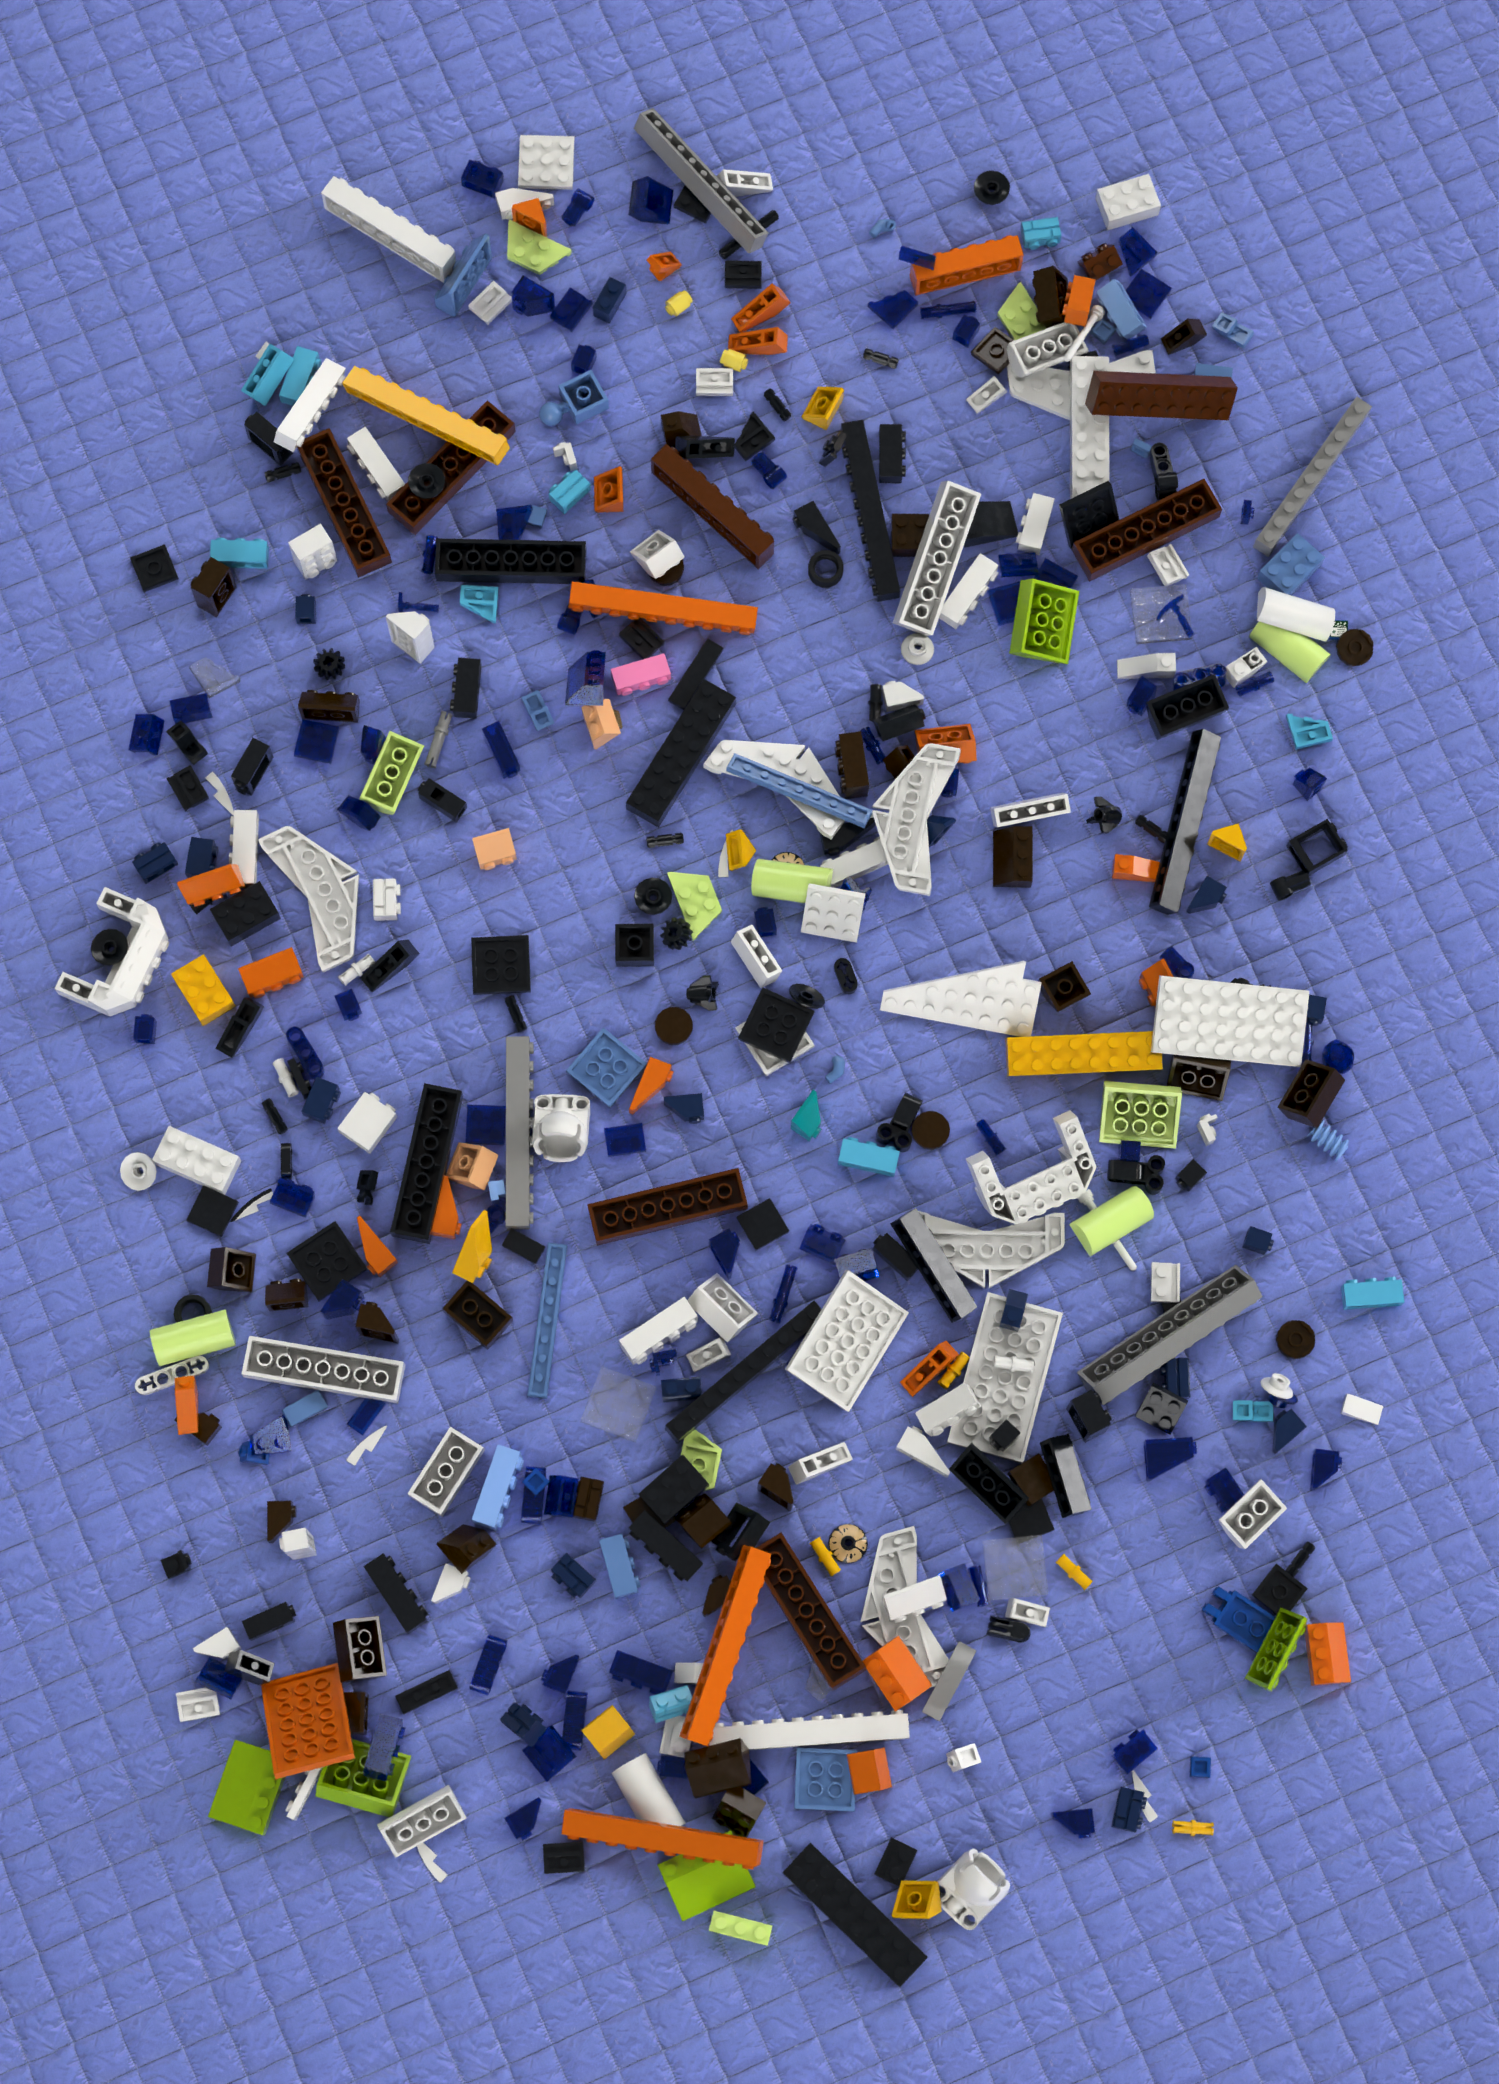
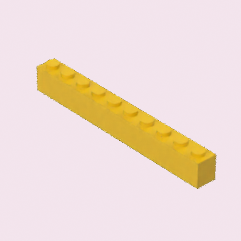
M354 366L342 382L347 393L497 466L510 449L507 438L502 434H495L485 426L480 427L471 419L466 420L454 411L449 412L442 405H435L425 397L420 398L411 390H404L394 382L389 383L380 375L375 376L365 368L360 369Z

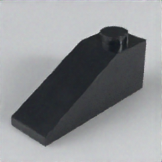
M676 436L675 448L682 458L734 457L735 438Z
M814 501L794 510V518L792 520L796 528H800L802 533L836 554L840 553L841 546Z
M874 817L868 820L865 828L850 822L843 823L832 840L820 833L824 855L834 856L840 854V851L845 850L876 826Z
M408 939L399 940L360 978L368 989L374 992L407 967L420 953Z

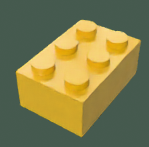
M204 954L171 973L202 1026L236 1007Z

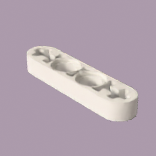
M203 1356L187 1359L140 1377L135 1382V1389L144 1396L175 1385V1378H178L176 1370L179 1367L186 1368L187 1373L185 1376L194 1375L197 1377L208 1371L209 1362ZM198 1360H200L202 1363L205 1362V1364L202 1366V1370H199L198 1367L192 1369L194 1373L191 1374L190 1368L187 1366V1364L190 1363L191 1367L197 1365ZM166 1374L168 1376L167 1383L159 1384L158 1376ZM153 1377L154 1383L157 1385V1387L154 1388V1385L151 1384L147 1386L146 1391H144L143 1389H139V1387L142 1386L141 1382L145 1381L146 1384L151 1383L152 1381L150 1380V1378Z

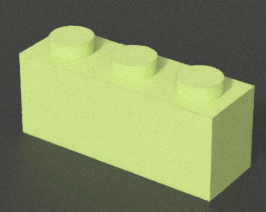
M713 1911L709 1927L711 1932L768 1946L772 1925L718 1911Z

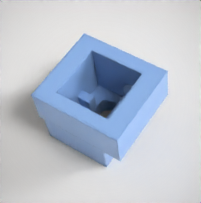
M504 1181L488 1182L492 1204L500 1203L499 1198L506 1197Z

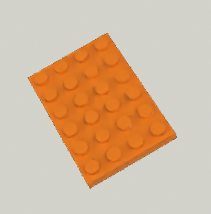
M338 1663L261 1684L275 1779L355 1758Z

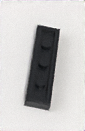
M707 638L668 701L685 710L724 648Z

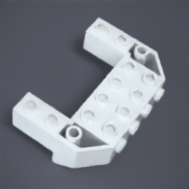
M104 887L96 903L99 909L130 922L132 926L127 936V953L120 962L113 965L105 983L96 980L93 985L62 972L55 990L63 997L111 1017L135 1008L137 1003H141L144 997L143 991L146 985H150L153 978L152 972L154 968L157 969L161 962L160 956L162 952L167 950L169 939L155 907L139 898L134 900Z
M1069 1110L1053 1118L1063 1147L1058 1149L1062 1162L1007 1188L999 1182L990 1157L984 1151L966 1158L976 1184L975 1191L984 1208L992 1216L1013 1224H1022L1027 1222L1029 1218L1035 1215H1042L1046 1210L1052 1207H1059L1063 1205V1202L1076 1199L1086 1192L1096 1170V1164L1078 1117Z

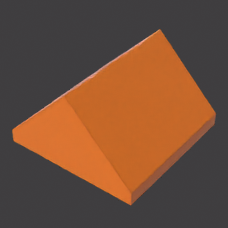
M539 198L512 206L514 222L547 237L546 220Z
M619 466L594 476L595 512H624L622 467Z
M885 1747L847 1754L854 1795L892 1787Z

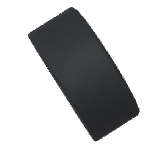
M830 550L816 552L810 558L808 564V575L811 581L822 588L836 585L843 575L841 557ZM822 559L833 561L837 567L836 574L831 578L819 577L815 572L816 563Z
M191 1294L184 1296L174 1307L176 1323L184 1321L181 1315L182 1310L189 1303L200 1304L204 1309V1315L212 1313L211 1306L199 1295Z

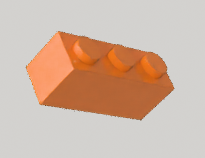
M1074 275L1073 282L1068 284L1062 314L1066 315L1064 323L1086 327L1096 279Z

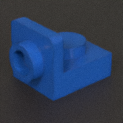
M253 1441L243 1442L238 1452L240 1462L268 1465L271 1445Z

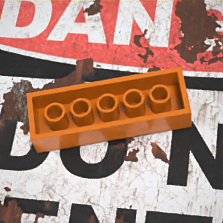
M1008 235L1000 240L992 239L979 245L971 244L966 248H954L949 252H937L928 257L920 256L911 261L910 280L915 296L1021 271L1024 255L1018 235Z

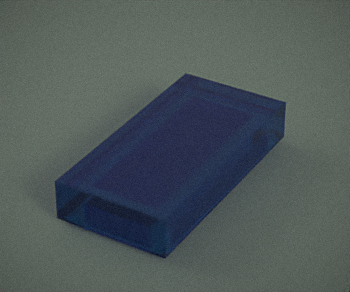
M905 246L900 248L898 260L934 270L936 256Z
M365 1398L347 1425L363 1436L386 1403L381 1400Z

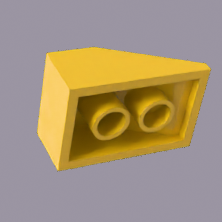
M483 1210L470 1226L452 1271L453 1274L471 1283L477 1277L481 1278L485 1269L487 1270L492 1262L490 1258L492 1244L487 1211Z

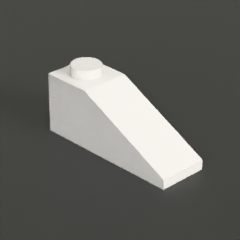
M723 169L716 176L735 197L773 191L770 173Z
M1155 653L1117 660L1118 679L1174 678L1176 673L1175 653Z
M912 1426V1428L907 1427L896 1450L948 1478L950 1471L926 1436L922 1434L923 1431L915 1426Z
M843 1442L799 1459L791 1464L788 1469L797 1485L852 1461L853 1458L846 1443Z

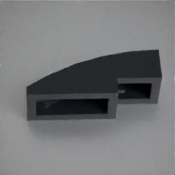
M249 997L244 998L236 1014L229 1021L215 1049L233 1058L256 1023L264 1006Z

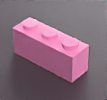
M664 653L610 669L617 696L621 694L626 696L634 690H646L651 685H663L668 683V680H671V672Z

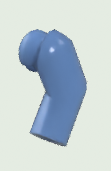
M881 219L873 226L869 234L876 238L880 232L895 229L896 223L891 219Z
M838 1055L832 1058L833 1071L825 1076L829 1084L844 1074L845 1061Z

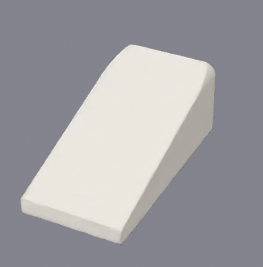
M993 376L966 400L978 414L1001 398L1007 391L998 379Z
M720 1337L686 1354L693 1372H697L731 1356L725 1340Z
M1346 1394L1340 1414L1378 1425L1383 1406L1351 1394Z
M1009 1598L1005 1618L1046 1627L1050 1608L1016 1598Z

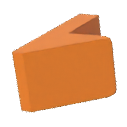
M672 252L653 254L647 259L651 265L649 270L658 281H662L682 266Z

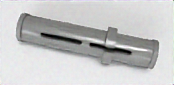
M441 711L438 725L434 728L435 734L426 762L424 763L428 767L431 760H433L431 768H436L453 716L449 712L445 720L446 712Z

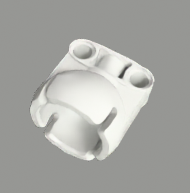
M549 1094L537 1096L534 1100L532 1144L535 1152L538 1155L543 1154L546 1160L553 1162H571L576 1160L578 1156L581 1157L588 1145L591 1115L590 1100L585 1096Z
M976 1849L969 1850L937 1880L939 1886L944 1887L946 1893L940 1892L941 1908L963 1928L973 1930L1008 1894L1010 1883L1005 1879L1006 1875L1003 1870L988 1855L982 1852L978 1853ZM967 1915H972L975 1918V1922L968 1920Z

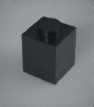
M1193 1159L1177 1174L1175 1178L1177 1180L1176 1183L1182 1190L1186 1189L1189 1192L1205 1177L1207 1172Z
M1006 1419L990 1435V1444L997 1451L1000 1449L1004 1452L1021 1432Z

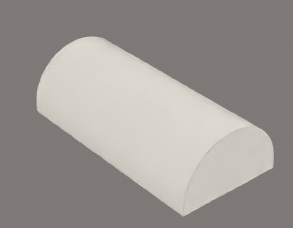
M1063 322L1009 342L1007 355L1013 371L1022 378L1065 362L1064 356L1080 332L1076 325ZM1084 340L1073 356H1081L1088 353L1089 350Z
M1263 587L1258 592L1257 621L1326 642L1333 629L1335 609Z
M646 1753L611 1773L637 1819L676 1826L686 1824Z
M447 1785L378 1823L377 1826L396 1858L465 1820L466 1816L451 1787Z

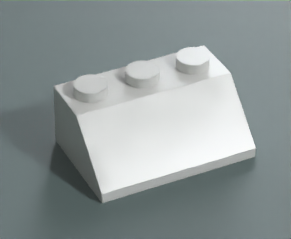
M718 1273L697 1287L687 1300L693 1310L727 1343L737 1336L758 1315V1312Z
M1260 1479L1219 1519V1522L1225 1533L1237 1547L1246 1549L1287 1507Z
M940 1575L888 1593L882 1597L890 1621L895 1620V1623L906 1620V1616L912 1613L914 1616L925 1613L924 1609L932 1607L933 1610L944 1606L943 1602L947 1600Z

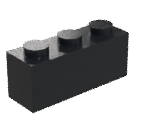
M880 424L879 483H901L902 477L906 476V466H902V459L906 458V448H902L906 432L902 431V424Z
M458 658V664H454L453 673L456 675V682H452V693H455V696L450 702V711H453L454 717L477 719L482 667L481 659Z

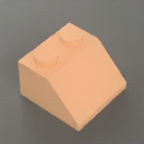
M592 699L581 707L594 749L600 748L621 734L609 699Z
M509 828L472 838L480 870H491L496 865H509L514 860H517Z
M458 1142L445 1176H448L449 1180L467 1187L485 1190L493 1168L496 1165L498 1154L484 1146Z

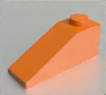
M772 283L734 315L731 320L738 331L742 333L776 316L790 304V301L783 290Z
M779 327L730 334L728 350L732 349L743 354L760 355L786 353L788 335Z
M1115 854L1112 866V879L1155 882L1160 862L1137 856Z
M653 1057L649 1058L630 1105V1114L638 1111L665 1087L667 1081H671L674 1071H671V1064Z
M444 1176L431 1232L432 1235L455 1240L456 1234L460 1235L462 1224L459 1223L448 1176Z
M358 1216L357 1221L365 1257L369 1264L366 1267L373 1275L377 1273L381 1277L394 1267L398 1261L362 1217Z
M947 1340L938 1344L900 1381V1384L912 1397L915 1396L946 1369L959 1354Z
M195 1376L175 1378L178 1435L198 1433V1389Z

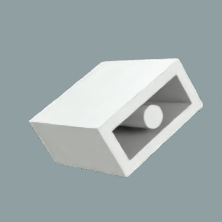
M364 1092L337 1129L340 1134L371 1154L397 1119V1115L395 1113L396 1109L387 1103L383 1105L379 1102L380 1098L373 1093L369 1095Z

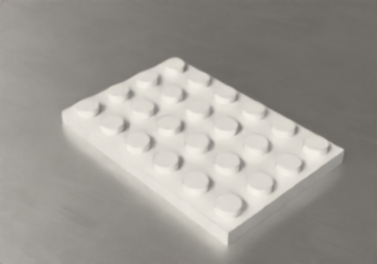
M845 1270L785 1370L843 1410L849 1412L909 1312L849 1270Z

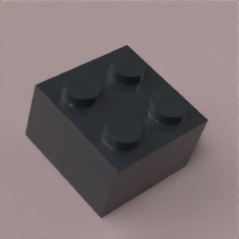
M615 924L616 967L654 966L653 924Z

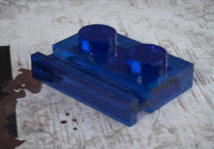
M569 288L551 313L550 319L573 332L591 307L592 301L586 299L585 296L574 289Z
M1035 552L998 555L1001 577L1038 575Z
M1045 558L1033 579L1071 589L1078 575Z
M642 1123L604 1128L608 1157L646 1152Z
M209 1657L195 1683L232 1699L243 1679L224 1672L226 1665Z

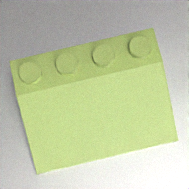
M1104 1081L1099 1142L1176 1149L1182 1100L1181 1087Z

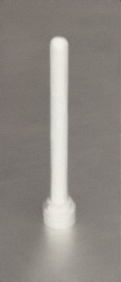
M1094 305L1091 308L1086 327L1082 328L1065 354L1064 361L1069 362L1095 322L1102 320L1105 315V310L1102 306Z
M1090 1189L1077 1198L1081 1204L1087 1205L1090 1211L1097 1207L1093 1202L1094 1198L1092 1196L1094 1195ZM1120 1240L1112 1243L1129 1269L1135 1271L1137 1266Z

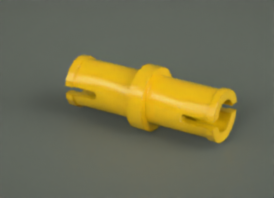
M960 1352L955 1361L947 1366V1371L937 1383L947 1390L954 1379L961 1375V1370L968 1363L970 1357L964 1352Z
M820 1537L809 1543L818 1555L819 1562L823 1563L830 1576L841 1571L831 1556L832 1552L828 1551Z
M1065 1554L1055 1562L1083 1590L1093 1582L1080 1570L1081 1567L1079 1565L1076 1566Z
M1190 1820V1822L1172 1821V1827H1174L1172 1833L1190 1834V1836H1195L1196 1834L1213 1836L1214 1833L1212 1828L1214 1827L1213 1822L1204 1823L1196 1822V1820Z

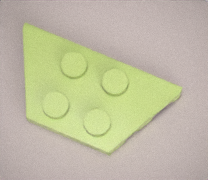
M509 219L508 260L541 275L549 267L558 264L559 260L571 255V249Z
M1021 282L1018 283L997 313L1010 337L1015 341L1047 329L1037 321L1036 312H1038V309Z
M667 872L684 920L691 925L689 928L693 931L690 934L691 938L696 940L698 935L722 913V908L711 880L707 875Z
M695 1429L684 1438L681 1455L683 1454L709 1483V1487L703 1491L705 1492L715 1489L722 1449Z

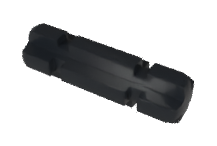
M868 348L864 350L863 358L870 361L872 359V362L884 366L889 365V367L894 369L898 365L899 359L892 356L890 358L889 355L877 351L872 352L873 350Z
M773 389L766 390L764 397L767 401H770V405L777 414H780V418L783 421H787L791 417L789 410L785 408L786 406L779 397L775 396L776 393Z
M296 462L292 463V466L286 465L275 468V471H265L267 482L274 481L275 478L278 480L291 476L292 473L294 475L300 473L299 463Z
M1139 815L1135 824L1139 827H1144L1143 829L1155 838L1158 837L1159 841L1165 843L1167 832L1162 831V828L1152 821H1147V818L1143 815Z
M675 833V835H658L655 838L650 836L647 837L646 841L647 846L652 848L655 845L660 847L673 845V843L682 844L684 843L682 833Z
M513 995L506 997L505 1003L509 1007L508 1010L513 1022L516 1023L517 1031L522 1032L526 1030L527 1026L525 1021H523V1016L518 1004H516L515 997Z
M270 1098L264 1100L262 1105L267 1110L273 1125L276 1126L278 1134L285 1133L288 1128L276 1107H274Z
M1306 1542L1302 1547L1303 1550H1300L1291 1562L1292 1565H1289L1285 1570L1293 1577L1309 1558V1554H1312L1315 1550V1546L1312 1543Z

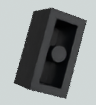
M237 1650L229 1653L224 1672L256 1685L270 1682L275 1663L243 1650Z

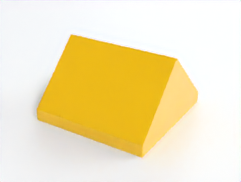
M817 387L801 418L827 430L843 401L844 389L842 387Z
M1239 823L1213 830L1207 842V845L1238 861L1242 860L1247 849Z
M613 1705L581 1730L604 1760L635 1735L631 1727Z
M901 1880L891 1915L892 1918L930 1919L942 1912L939 1883L937 1881Z

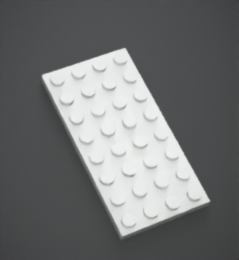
M1159 975L1151 1052L1301 1067L1309 991Z
M987 1292L963 1383L971 1387L981 1407L974 1414L966 1415L960 1419L958 1424L951 1426L947 1443L965 1448L973 1443L983 1453L1023 1463L1063 1313L1026 1303L1019 1331L1002 1328L999 1325L1007 1297ZM994 1356L1009 1358L1016 1356L1017 1359L1033 1360V1372L1017 1370L1010 1372V1369L993 1368ZM1007 1419L1021 1434L1004 1452L1000 1449L997 1451L990 1444L991 1440L989 1437Z

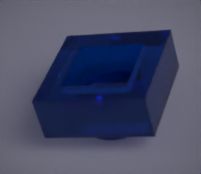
M1244 500L1241 524L1248 525L1250 518L1253 519L1254 507H1251L1252 501Z

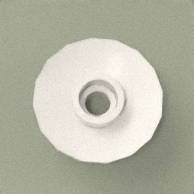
M136 1152L129 1154L122 1161L120 1168L123 1182L133 1190L140 1191L149 1188L156 1178V1166L152 1159L144 1153ZM140 1167L143 1169V1174L139 1172Z

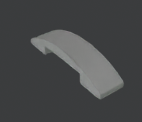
M960 1641L958 1642L922 1710L923 1713L940 1721L977 1650Z

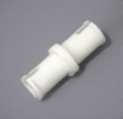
M367 954L356 964L352 963L351 967L339 975L338 978L346 986L357 976L361 977L365 970L375 964V961L371 955Z
M283 1058L275 1060L273 1066L278 1073L279 1082L283 1084L288 1097L296 1096L299 1090L294 1083L292 1072H289Z
M995 1355L993 1368L1010 1369V1372L1017 1370L1032 1373L1034 1361L1017 1359L1016 1356L1009 1358Z

